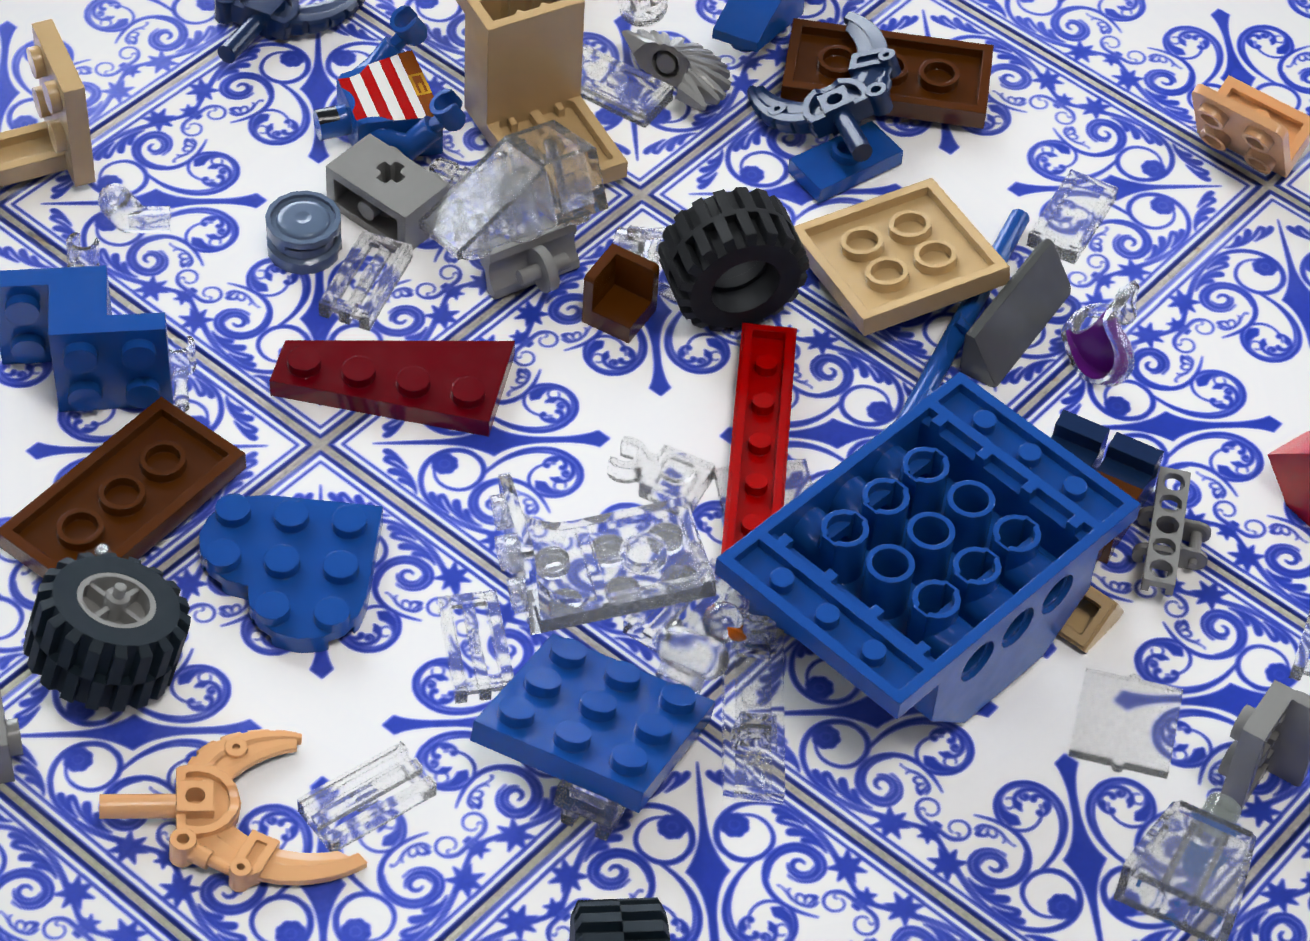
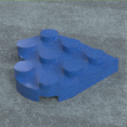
M236 493L224 495L217 501L215 512L207 518L199 534L201 567L203 571L207 570L209 576L221 583L224 593L248 600L249 616L252 624L255 622L260 630L271 636L272 645L295 653L326 651L329 649L328 642L345 636L351 629L355 634L367 613L383 526V506L273 495L243 496Z

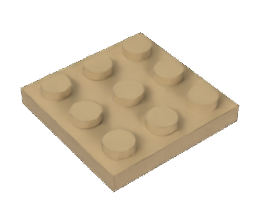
M933 178L794 226L809 259V268L863 336L1004 286L1010 280V266Z

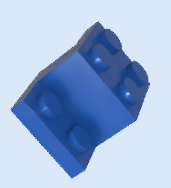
M107 265L0 270V352L2 364L52 362L59 412L147 408L160 397L173 404L165 312L112 315Z

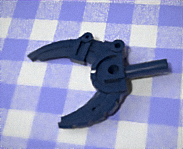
M214 0V14L217 22L222 24L234 22L240 25L218 48V55L222 61L230 64L259 35L268 39L274 37L284 41L293 35L315 34L326 31V29L333 28L343 23L345 19L350 18L358 11L365 0H326L308 5H299V0Z
M849 11L844 17V23L847 25L845 31L851 36L857 48V53L851 55L848 68L851 78H837L827 87L813 89L806 96L804 102L778 97L769 92L764 86L756 87L752 85L748 88L747 94L755 114L772 129H778L779 132L786 134L799 133L803 135L811 133L817 139L831 133L833 136L840 133L854 160L862 162L869 159L873 151L859 126L861 124L860 120L872 115L883 116L892 111L893 103L890 97L891 79L899 76L901 68L895 51L888 49L887 42L879 28L867 18Z

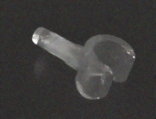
M74 232L67 237V267L100 266L99 238H95L91 246L80 247V233Z
M187 336L188 346L181 350L169 348L175 406L184 412L190 408L188 392L189 375L197 367L195 341L191 336Z

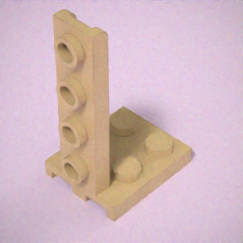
M53 19L31 23L34 46L27 47L26 53L33 77L39 79V86L32 87V96L39 117L41 119L44 118L45 121L0 132V187L68 170L75 187L96 182L85 87Z

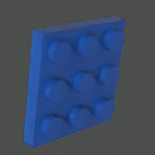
M552 633L474 720L470 741L639 813L710 722L715 701L695 693L685 685L671 683L642 671L630 662L618 661L587 648L575 639L563 638Z

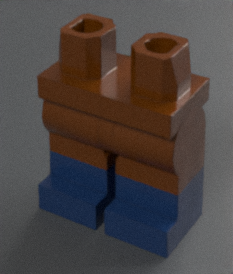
M1063 409L1055 423L1051 438L1141 503V509L1154 490L1164 451L1116 432L1108 445L1106 456L1102 461L1110 429ZM1131 524L1099 550L1097 560L1106 564L1109 562L1114 553L1115 546L1122 540Z

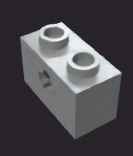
M370 133L326 165L327 197L335 202L340 209V213L405 256L449 222V184L435 172L426 170L406 157L396 147L387 145Z

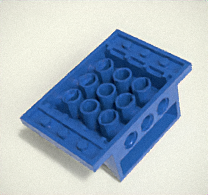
M958 372L716 558L715 574L750 601L749 616L800 641L894 718H900L910 708L914 707L933 722L965 723L1043 657L1089 590L1099 550L1137 519L1141 503L970 378Z

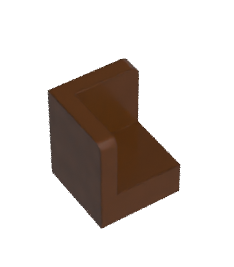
M612 243L584 277L582 322L629 344L656 311L659 265Z

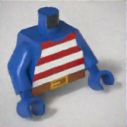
M403 5L397 8L390 18V26L395 31L392 38L386 36L367 59L353 70L340 74L336 79L337 105L313 110L314 127L320 141L347 135L351 146H353L370 133L387 145L396 147L413 161L419 156L442 154L443 128L448 131H457L464 126L466 115L461 110L462 100L452 89L441 90L434 96L413 51H404L403 48L406 44L416 46L425 41L427 38V26L410 6Z

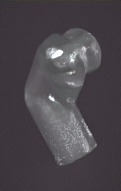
M118 183L108 184L100 191L98 196L100 210L119 231L123 233H171L170 206H143L127 187Z

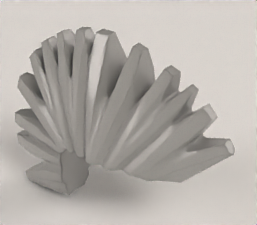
M637 29L636 33L630 30H623L621 32L639 67L646 73L652 74L653 78L660 81L663 85L675 86L677 88L675 99L701 111L706 110L707 104L717 105L720 103V100L725 99L726 93L724 91L729 90L732 83L728 80L730 78V71L727 69V65L721 62V58L713 55L711 50L703 49L704 46L699 43H684L685 38L675 37L670 40L666 32L659 34L657 31L651 30L649 33L644 29Z

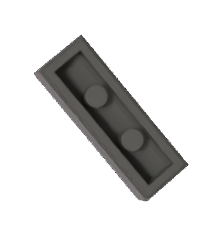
M1045 238L1044 241L1042 240L968 330L965 335L960 372L990 387H997L1069 297L1071 292L1070 282L1052 240Z

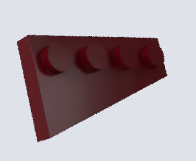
M285 340L269 380L270 395L489 437L515 356V341Z

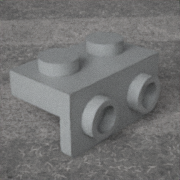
M1274 680L1256 709L1248 704L1244 706L1230 732V737L1234 741L1228 748L1218 769V773L1226 777L1218 801L1240 812L1267 771L1295 786H1301L1310 768V696L1308 694L1294 690Z

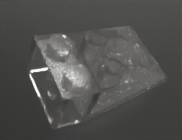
M555 120L506 135L418 221L419 227L458 260H477L491 254L492 248L510 242L526 243L536 240L542 235L544 230L559 225L575 226L590 220L591 214L608 209L597 149Z

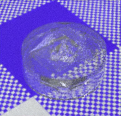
M617 0L622 18L627 23L636 27L655 25L662 20L668 9V0Z

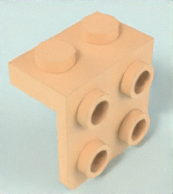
M1228 75L1218 92L1203 84H1197L1191 93L1197 133H1199L1200 138L1214 149L1225 151L1228 148L1244 156L1246 163L1261 173L1270 174L1273 171L1287 178L1310 143L1309 115Z

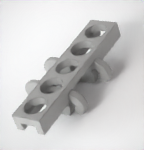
M1160 466L1153 506L1143 507L1139 511L1138 523L1141 526L1148 525L1149 518H1152L1148 543H1139L1134 546L1132 551L1134 562H1142L1143 555H1145L1140 590L1148 591L1149 586L1164 588L1165 595L1172 596L1178 567L1199 570L1207 565L1208 556L1201 550L1202 542L1210 539L1211 528L1206 523L1185 518L1191 472ZM1176 479L1180 481V490L1168 489L1165 486V480ZM1162 501H1175L1178 504L1177 511L1162 508ZM1182 540L1189 541V547L1182 546ZM1158 543H1165L1171 547L1158 545ZM1152 568L1168 571L1167 577L1155 576L1152 573Z

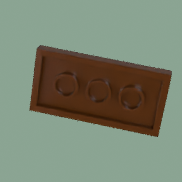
M793 18L782 81L781 98L804 102L806 96L813 89L827 87L837 78H851L848 68L851 55L857 53V48L851 36L845 31L847 25ZM880 30L887 42L888 49L895 51L901 68L899 76L891 79L890 97L893 109L886 116L984 129L994 45Z
M160 397L0 527V548L42 578L49 568L56 569L58 561L66 557L77 560L80 553L91 552L95 556H102L103 552L116 553L117 557L129 559V556L139 559L246 469V454L163 397Z

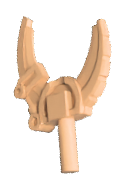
M269 729L248 730L246 733L236 732L220 737L219 741L213 740L197 750L196 756H192L187 765L176 768V794H99V819L176 818V830L170 834L169 839L170 862L176 867L181 868L192 864L205 870L211 867L229 876V887L235 892H244L250 887L259 885L261 882L291 886L331 882L367 868L368 863L359 853L347 856L340 851L299 853L279 849L280 841L253 829L249 836L236 828L241 810V800L237 785L233 780L247 769L262 761L279 755L297 752V745L302 744V734L298 732L277 729L275 731Z

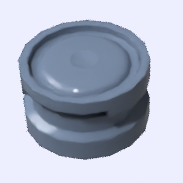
M307 190L293 191L279 196L269 205L265 214L267 251L269 258L275 266L286 272L299 275L315 274L328 269L338 260V252L342 250L341 215L339 207L332 199L322 193Z

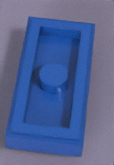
M871 120L860 126L873 151L870 158L866 161L859 162L854 160L844 140L839 135L790 158L788 173L820 203L902 164L903 150Z

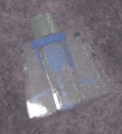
M1221 793L1210 794L1202 809L1183 800L1173 801L1126 858L1113 899L1204 941H1228L1241 906L1256 843V836L1252 831L1236 825L1242 814V809L1238 802L1230 796Z

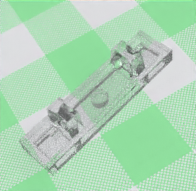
M725 594L722 606L721 802L783 805L785 797L784 630L777 627L776 622L768 616L752 615L748 611L750 601L744 596ZM743 625L742 630L747 639L741 642L732 641L728 635L727 627L740 628ZM750 653H769V655L750 654Z

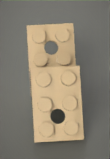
M456 0L465 13L464 108L532 208L627 177L628 161L581 97L585 0ZM550 148H556L557 150L565 153L552 154L545 150Z

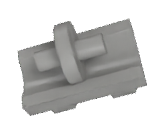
M541 215L528 220L522 228V233L505 238L496 232L480 238L478 242L480 263L485 269L487 292L491 297L496 300L535 284L544 293L558 289L560 285L559 275L580 267L574 242L577 231L576 222L568 215L551 221L545 215Z

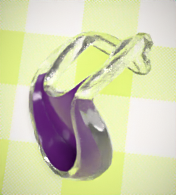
M1135 280L1128 282L1125 287H1120L1111 304L1094 303L1076 310L1061 329V338L1074 370L1082 379L1091 384L1103 387L1117 386L1127 380L1135 367L1134 351L1129 338L1120 324L1129 325L1137 318L1136 299L1140 286ZM1086 317L1098 318L1093 324L1080 330Z

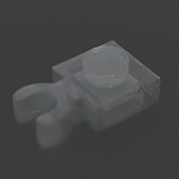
M623 436L620 444V456L630 459V461H623L617 457L610 456L607 463V476L610 479L623 484L638 482V497L688 517L692 515L710 486L715 473V463L667 444H663L659 452L654 454L648 451L646 445L641 440L630 436Z

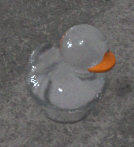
M726 601L716 602L708 607L702 620L705 635L683 627V622L680 619H674L667 623L656 637L655 647L661 663L655 675L668 682L685 685L697 694H700L705 681L714 680L723 675L728 668L730 660L725 644L731 641L741 642L747 639V636L743 633V614L732 603Z

